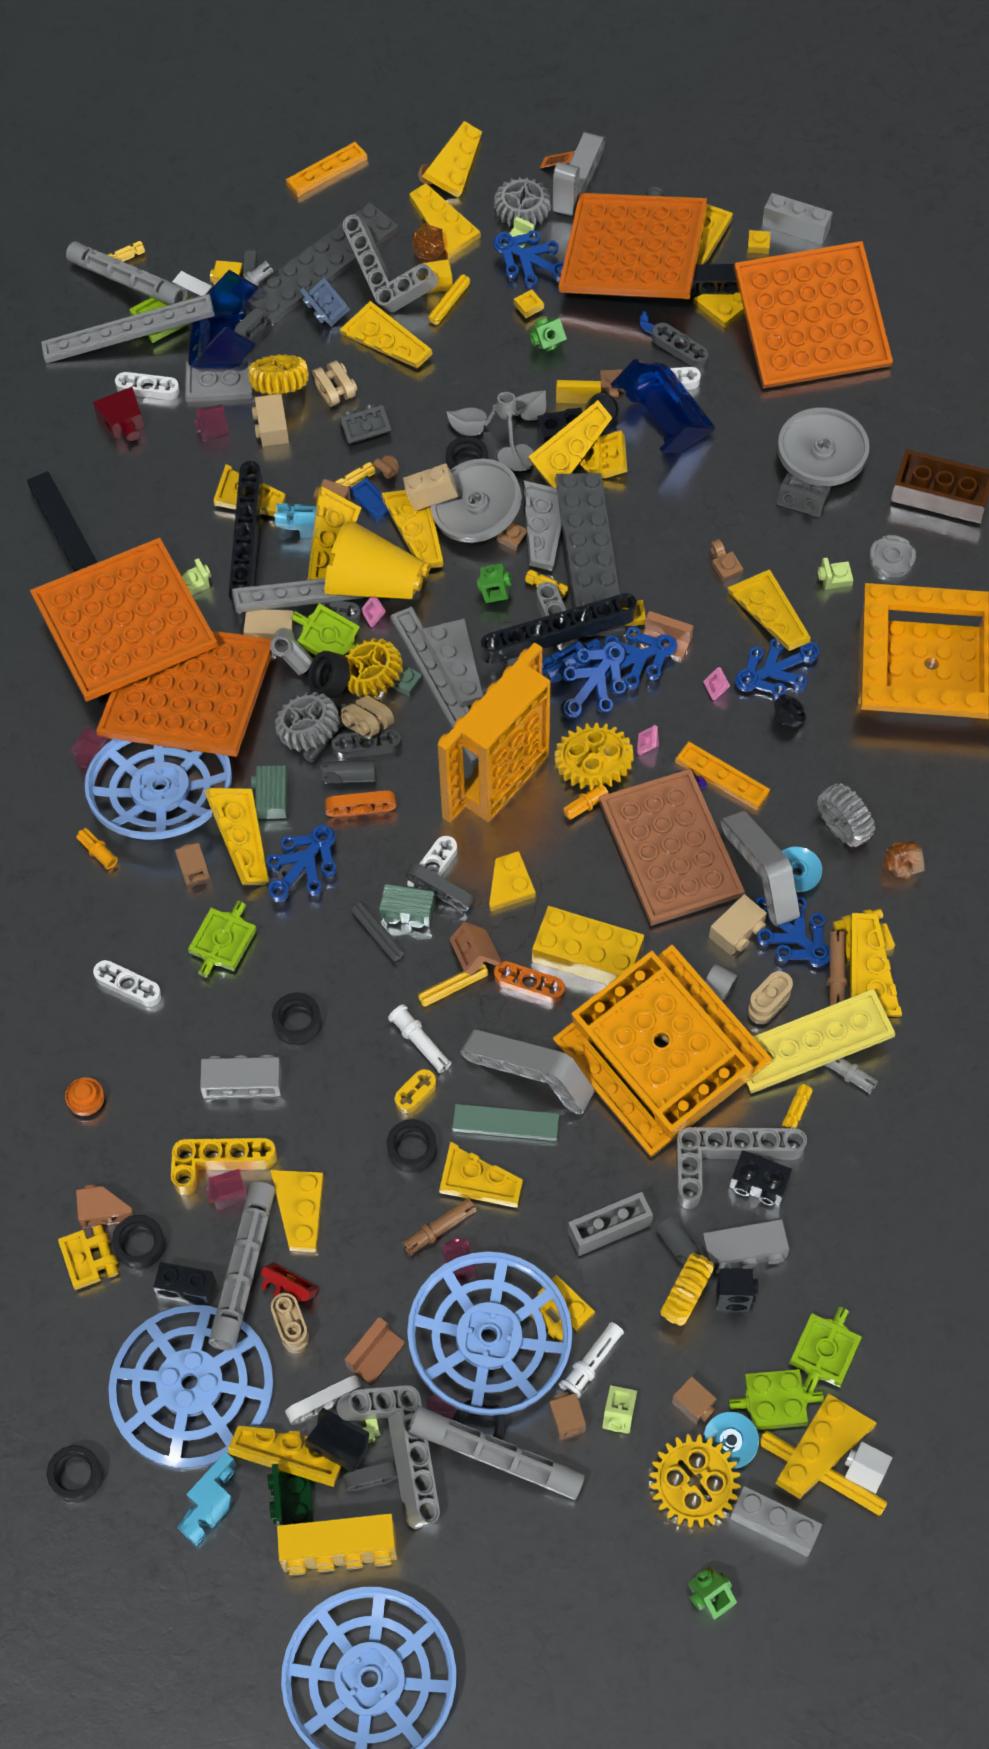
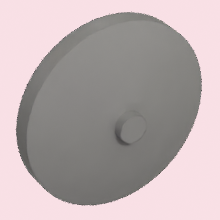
M811 408L793 415L786 421L779 434L777 449L781 463L797 479L817 486H835L850 481L862 471L867 462L870 446L866 431L852 416L832 408Z
M473 459L463 462L450 470L455 481L458 497L431 506L433 519L446 536L456 541L474 543L498 535L512 523L519 511L522 493L519 482L509 467L492 459Z

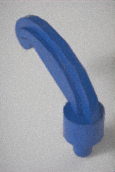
M643 311L640 316V326L645 332L652 334L655 325L648 322L649 317Z

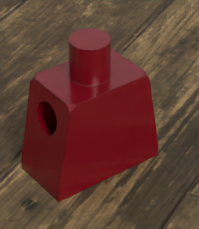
M132 386L93 402L97 418L114 438L118 439L126 436L128 441H134L139 437L138 430L142 429L144 425Z

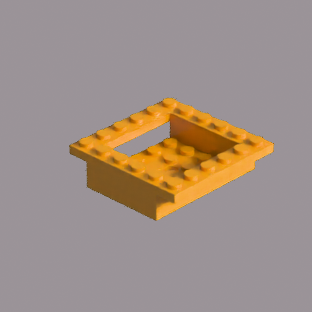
M865 583L864 606L860 621L858 704H861V710L989 719V592ZM888 610L983 617L979 627L888 620ZM929 662L934 663L937 668L931 670L925 664Z
M535 642L529 649L525 648L520 653L514 665H509L504 670L502 677L497 682H493L488 687L486 694L481 699L475 700L470 711L465 716L459 717L454 724V728L448 734H443L438 741L442 818L449 823L465 807L486 822H489L549 757L550 680L542 675V647ZM463 746L477 755L479 763L475 766L468 779H464Z
M670 945L658 956L653 951L646 954L572 1012V1023L552 1038L558 1048L576 1062L594 1087L595 1092L651 1158L674 1141L682 1129L694 1125L772 1062V1058L673 945ZM659 1035H664L669 1039V1043L665 1047H658L655 1045L654 1039ZM591 1042H594V1044L599 1048V1050L605 1055V1057L610 1061V1063L616 1068V1070L621 1074V1076L626 1080V1082L632 1087V1089L637 1093V1095L653 1112L655 1120L644 1108V1106L638 1101V1099L633 1095V1093L627 1088V1086L622 1082V1080L617 1076V1074L611 1069V1067L606 1063V1061L601 1057V1055L590 1044Z

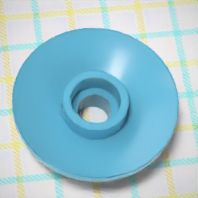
M789 847L782 850L791 864L792 871H798L801 874H793L796 892H805L814 888L822 876V864L818 856L811 850L803 847Z
M724 1412L718 1414L710 1420L704 1431L703 1443H706L712 1437V1446L714 1448L722 1443L720 1452L722 1454L728 1451L731 1452L727 1461L728 1463L737 1462L733 1469L747 1465L758 1451V1431L753 1422L741 1413ZM734 1434L737 1437L735 1445L728 1443V1435Z

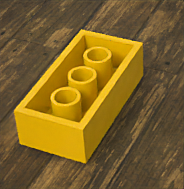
M548 906L532 948V962L608 985L639 961L644 945V934Z
M392 1514L277 1526L279 1562L284 1572H289V1575L292 1576L306 1574V1570L317 1569L318 1572H331L337 1566H346V1569H359L363 1567L364 1563L373 1562L375 1566H387L391 1564L392 1560H397L395 1527Z

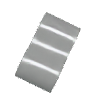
M715 964L705 982L724 1003L733 990L739 975Z

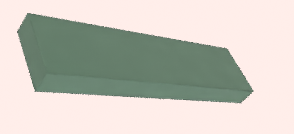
M455 1104L453 1131L557 1141L559 1114Z

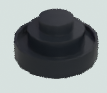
M597 393L588 400L586 409L599 400L612 417L607 424L608 426L618 417V403L610 394Z
M785 694L775 700V717L779 723L797 728L805 722L804 707L799 700Z

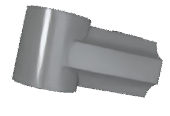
M281 628L276 631L270 644L271 651L276 656L282 657L298 675L305 673L309 669L313 658L295 640L293 631L288 628ZM278 640H285L288 645H282Z

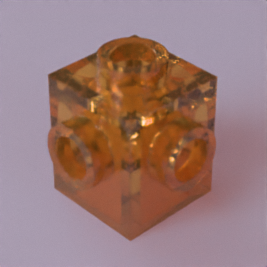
M424 223L413 234L414 256L433 262L441 255L445 248L442 229Z
M898 841L893 843V846L885 848L884 866L896 878L907 879L915 873L925 871L922 847L914 841Z

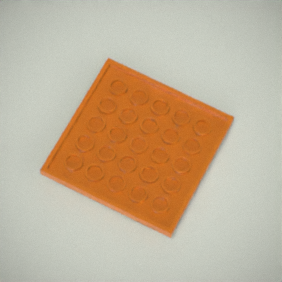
M580 193L560 277L559 292L690 299L707 210V198Z
M863 241L734 264L736 280L763 389L892 366L893 360Z
M161 538L30 590L31 596L86 702L218 647L216 638Z
M212 631L217 640L218 647L111 691L96 730L97 736L237 757L273 653L270 648L272 639Z

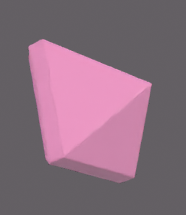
M370 597L361 609V612L372 628L386 612L377 597Z
M721 667L716 668L703 681L712 700H716L730 687Z
M654 725L638 733V755L659 747L658 726Z

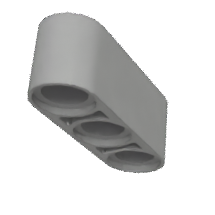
M543 582L537 587V607L541 617L566 611L555 584ZM573 640L555 645L554 647L562 650L570 646Z

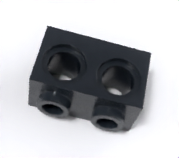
M569 408L564 411L537 416V431L541 444L546 443L583 413L582 408Z
M742 1150L731 1179L730 1188H733L736 1193L743 1196H755L764 1204L780 1206L792 1168ZM749 1172L754 1178L750 1180L744 1179L741 1173ZM774 1181L779 1185V1188L771 1189L766 1183Z
M160 1262L153 1289L159 1298L210 1306L216 1280L212 1271Z
M720 1268L716 1283V1311L749 1312L751 1303L756 1302V1295H758V1278H753V1269Z

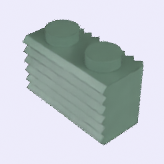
M257 766L256 775L251 777L252 790H256V794L253 797L257 819L287 818L286 766Z
M385 883L379 909L380 918L391 924L405 922L416 928H421L424 925L428 927L430 926L435 903V891Z

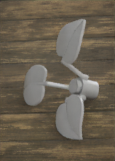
M546 391L531 392L515 397L511 392H502L497 397V404H493V409L488 418L486 413L478 408L447 411V418L450 425L458 433L466 436H476L484 431V426L489 425L494 414L497 412L500 418L508 420L510 447L500 449L497 454V460L513 471H526L533 466L527 459L533 453V450L526 444L514 445L512 416L520 415L524 420H537V416L546 413Z

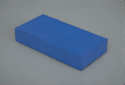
M367 478L349 489L350 496L376 523L390 514L381 498V492Z

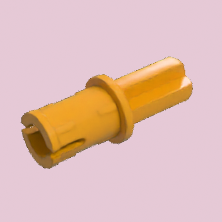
M603 785V789L600 790L597 786L586 794L581 793L578 799L563 808L564 815L570 820L586 810L591 811L593 806L600 802V796L609 794L606 787Z
M87 828L78 832L76 837L89 850V855L95 857L107 870L117 864L118 858L105 847L103 840H99Z

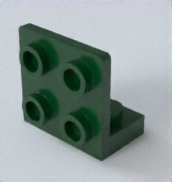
M272 1464V1473H267L268 1489L271 1491V1496L274 1497V1501L269 1502L270 1517L273 1519V1524L281 1526L314 1522L311 1480L290 1473L281 1474L278 1464Z

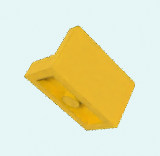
M557 380L556 403L587 404L592 396L601 393V381Z

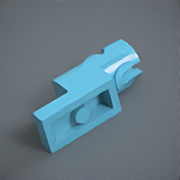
M276 503L275 524L277 528L299 530L300 538L313 537L316 505L294 504V506H291L289 503Z
M227 1452L215 1462L186 1494L195 1506L193 1508L190 1506L177 1527L196 1546L206 1536L201 1526L205 1525L209 1526V1528H214L230 1510L233 1502L231 1496L219 1485L221 1482L226 1483L235 1473L234 1468L237 1466L234 1459Z

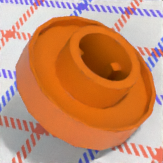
M89 1077L79 1078L68 1086L65 1092V1100L69 1109L74 1114L89 1116L96 1113L102 1107L104 1092L101 1085L95 1079Z

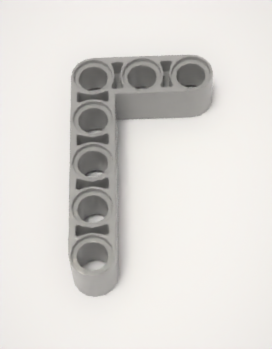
M584 132L570 164L557 163L553 175V212L572 217L575 216L579 194L586 192L602 155L605 137Z
M349 215L344 219V232L376 302L387 312L399 310L437 286L438 276L426 264H419L392 280L368 226L357 215Z
M746 811L722 818L720 822L724 835L762 878L767 911L772 924L778 926L799 918L800 912L793 871L788 858Z
M475 1029L472 1030L460 1051L461 1055L472 1063L548 1083L563 1105L577 1114H583L595 1092L594 1087L576 1062L569 1055L560 1051Z
M688 1127L682 1129L678 1134L676 1144L678 1203L687 1209L695 1208L700 1203L703 1189L702 1159H739L742 1150L767 1160L799 1159L803 1155L807 1144L805 1133L796 1128ZM692 1140L695 1145L688 1147L682 1141ZM710 1140H717L721 1143V1146L713 1147L708 1142ZM743 1140L747 1143V1146L739 1147L735 1144V1141ZM764 1140L771 1141L774 1144V1146L768 1148L763 1146L761 1142ZM796 1141L800 1144V1147L793 1148L789 1146L788 1142ZM690 1164L696 1170L688 1172L683 1169V1166ZM691 1189L695 1191L696 1195L694 1197H687L683 1191Z
M409 1385L355 1390L338 1400V1415L345 1421L388 1418L405 1521L413 1529H419L434 1523L439 1518L440 1508L428 1440L411 1434L406 1430V1425L409 1427L417 1406L422 1407L419 1392L416 1388ZM401 1397L404 1399L405 1405L402 1403ZM376 1399L379 1400L381 1407L378 1406ZM352 1401L355 1403L356 1409L352 1406ZM410 1452H411V1453L413 1454V1456H414V1461L412 1460V1458H411V1456H410ZM415 1481H417L419 1489L416 1487ZM420 1509L423 1511L424 1518L420 1514Z

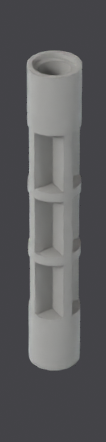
M74 241L67 248L66 258L69 262L155 298L167 305L186 301L187 289L136 268L82 243Z
M252 1182L248 1189L208 1341L211 1346L220 1350L231 1351L236 1347L275 1195V1188L265 1182Z
M419 1405L408 1428V1432L467 1455L472 1459L494 1466L573 1500L577 1498L584 1481L585 1474L581 1471L558 1464L554 1460L552 1461L532 1453L522 1447L510 1444L448 1417H443L441 1414Z

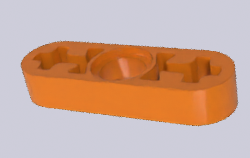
M392 791L336 795L325 800L326 814L331 817L389 812L396 808V797Z
M503 961L494 969V978L499 986L550 1003L561 1001L565 995V984L558 977L508 961ZM506 970H509L510 975H507L506 978H502V973H504ZM517 973H519L518 983H515V978H517ZM526 977H533L537 983L533 987H526L522 981ZM541 981H544V986H542V991H540ZM557 986V991L554 994H550L549 989Z

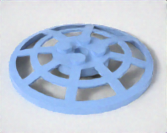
M115 739L108 742L95 755L87 770L85 777L86 799L98 821L118 834L144 840L175 837L201 826L214 816L211 808L208 810L202 807L207 800L204 791L211 788L212 785L225 781L224 788H231L232 782L231 766L227 755L216 754L223 766L224 772L210 777L206 765L199 759L203 752L192 751L190 753L178 748L154 745V749L140 752L126 760L117 751L132 742ZM164 756H176L185 760L178 766L174 763L165 762ZM154 757L155 763L146 765L140 770L134 766L142 760ZM110 758L119 768L112 776L109 788L95 787L94 784L99 770ZM195 765L201 772L203 779L189 782L186 772ZM125 772L133 777L130 788H117ZM158 785L166 786L165 788L160 790L155 789ZM203 788L196 804L186 800L189 791ZM94 795L110 797L113 808L120 816L111 821L103 817L95 803ZM117 797H132L136 805L126 812L119 804ZM177 807L187 811L178 817L166 820V812ZM145 810L156 813V821H146L138 819L136 816ZM193 814L200 816L184 826L166 830V826L182 822ZM129 821L139 826L156 827V832L132 831L119 826Z
M471 1253L457 1257L444 1264L431 1274L421 1286L409 1314L407 1330L408 1347L419 1376L428 1388L444 1402L459 1410L473 1414L490 1416L509 1414L537 1402L551 1390L560 1378L571 1350V1318L566 1302L557 1286L535 1265L520 1257L506 1253ZM473 1264H496L494 1280H477L461 1286L453 1274L459 1268ZM507 1266L528 1274L540 1283L545 1290L532 1300L521 1289L504 1282ZM444 1279L452 1293L441 1303L435 1318L432 1319L418 1315L427 1294L440 1280ZM479 1289H492L490 1302L473 1305L466 1295ZM502 1291L515 1296L525 1306L513 1313L510 1309L500 1304ZM551 1299L555 1303L561 1319L563 1342L546 1341L545 1323L539 1308ZM457 1300L465 1312L458 1325L443 1322L442 1320L447 1310ZM530 1315L533 1316L537 1327L538 1340L522 1337L520 1322ZM416 1326L432 1330L433 1350L439 1363L426 1370L420 1361L417 1351ZM490 1329L496 1333L497 1338L493 1342H486L482 1339L481 1333L484 1330ZM440 1333L456 1336L459 1350L445 1358L441 1348ZM519 1349L536 1351L531 1363L521 1373L512 1361ZM544 1352L559 1353V1362L553 1374L544 1386L536 1391L527 1379L537 1369ZM464 1360L477 1367L475 1382L462 1377L452 1367ZM503 1367L512 1378L500 1384H486L488 1370ZM446 1372L455 1382L467 1389L473 1390L471 1405L450 1397L432 1379ZM518 1386L527 1397L519 1403L506 1407H482L484 1392H503Z
M186 1305L160 1312L136 1328L123 1343L115 1357L108 1387L109 1405L113 1419L120 1433L131 1447L145 1458L159 1465L176 1469H196L214 1465L225 1452L228 1453V1447L233 1435L226 1425L239 1412L245 1397L261 1400L260 1407L248 1427L261 1428L268 1415L274 1387L272 1365L260 1337L247 1323L242 1320L240 1328L248 1337L236 1343L234 1350L223 1351L214 1358L202 1351L205 1336L210 1337L212 1329L207 1327L211 1314L216 1315V1307ZM200 1312L196 1326L180 1327L163 1334L156 1325V1322L178 1313ZM144 1330H147L154 1341L141 1354L135 1369L120 1368L122 1359L130 1345ZM194 1334L190 1349L175 1352L168 1340L181 1335ZM254 1346L258 1350L263 1364L264 1389L247 1386V1369L241 1354ZM159 1347L166 1357L159 1371L144 1370L148 1358ZM233 1358L238 1368L239 1384L223 1381L220 1369L222 1365ZM188 1376L197 1378V1384L192 1389L182 1387L183 1380ZM117 1379L132 1380V1395L138 1413L126 1423L120 1414L117 1403ZM140 1382H156L158 1397L145 1406L141 1397ZM221 1393L236 1395L229 1410L223 1417H220L213 1406L220 1398ZM165 1406L169 1411L176 1414L174 1429L160 1424L152 1415ZM204 1413L211 1423L210 1426L199 1430L185 1431L188 1417ZM143 1422H146L157 1433L172 1439L170 1455L160 1454L148 1448L136 1439L132 1432ZM217 1432L226 1445L223 1449L205 1456L181 1458L183 1440H198Z
M359 1587L345 1590L317 1605L301 1621L293 1633L282 1665L281 1687L283 1701L295 1730L311 1749H326L311 1736L312 1733L324 1724L337 1735L356 1742L355 1749H367L368 1743L387 1741L401 1733L412 1744L413 1747L410 1749H424L443 1727L453 1705L456 1690V1664L453 1649L438 1619L414 1598L397 1590L383 1587ZM361 1598H373L372 1616L354 1618L337 1626L328 1614L329 1610L345 1602ZM385 1599L409 1607L427 1623L413 1634L400 1623L384 1618ZM319 1620L328 1635L318 1646L311 1666L294 1664L295 1654L301 1640L309 1628ZM371 1626L369 1642L360 1643L353 1647L344 1636V1633L352 1629ZM382 1627L395 1631L405 1638L406 1642L395 1652L387 1646L380 1644ZM434 1632L445 1654L448 1680L431 1679L429 1661L421 1645ZM335 1642L344 1654L336 1670L320 1668L326 1651ZM413 1651L417 1654L420 1662L422 1679L407 1678L404 1674L401 1662ZM367 1671H373L378 1675V1682L373 1687H366L361 1682L363 1674ZM291 1676L309 1679L310 1697L317 1715L304 1725L298 1717L293 1702ZM318 1680L335 1682L339 1698L326 1708H324L319 1696ZM403 1690L420 1691L415 1707L405 1717L396 1705ZM429 1692L446 1693L445 1702L438 1719L430 1731L422 1738L412 1724L423 1711ZM347 1707L353 1713L360 1715L357 1733L343 1728L332 1718ZM387 1712L397 1725L385 1732L369 1734L371 1716Z

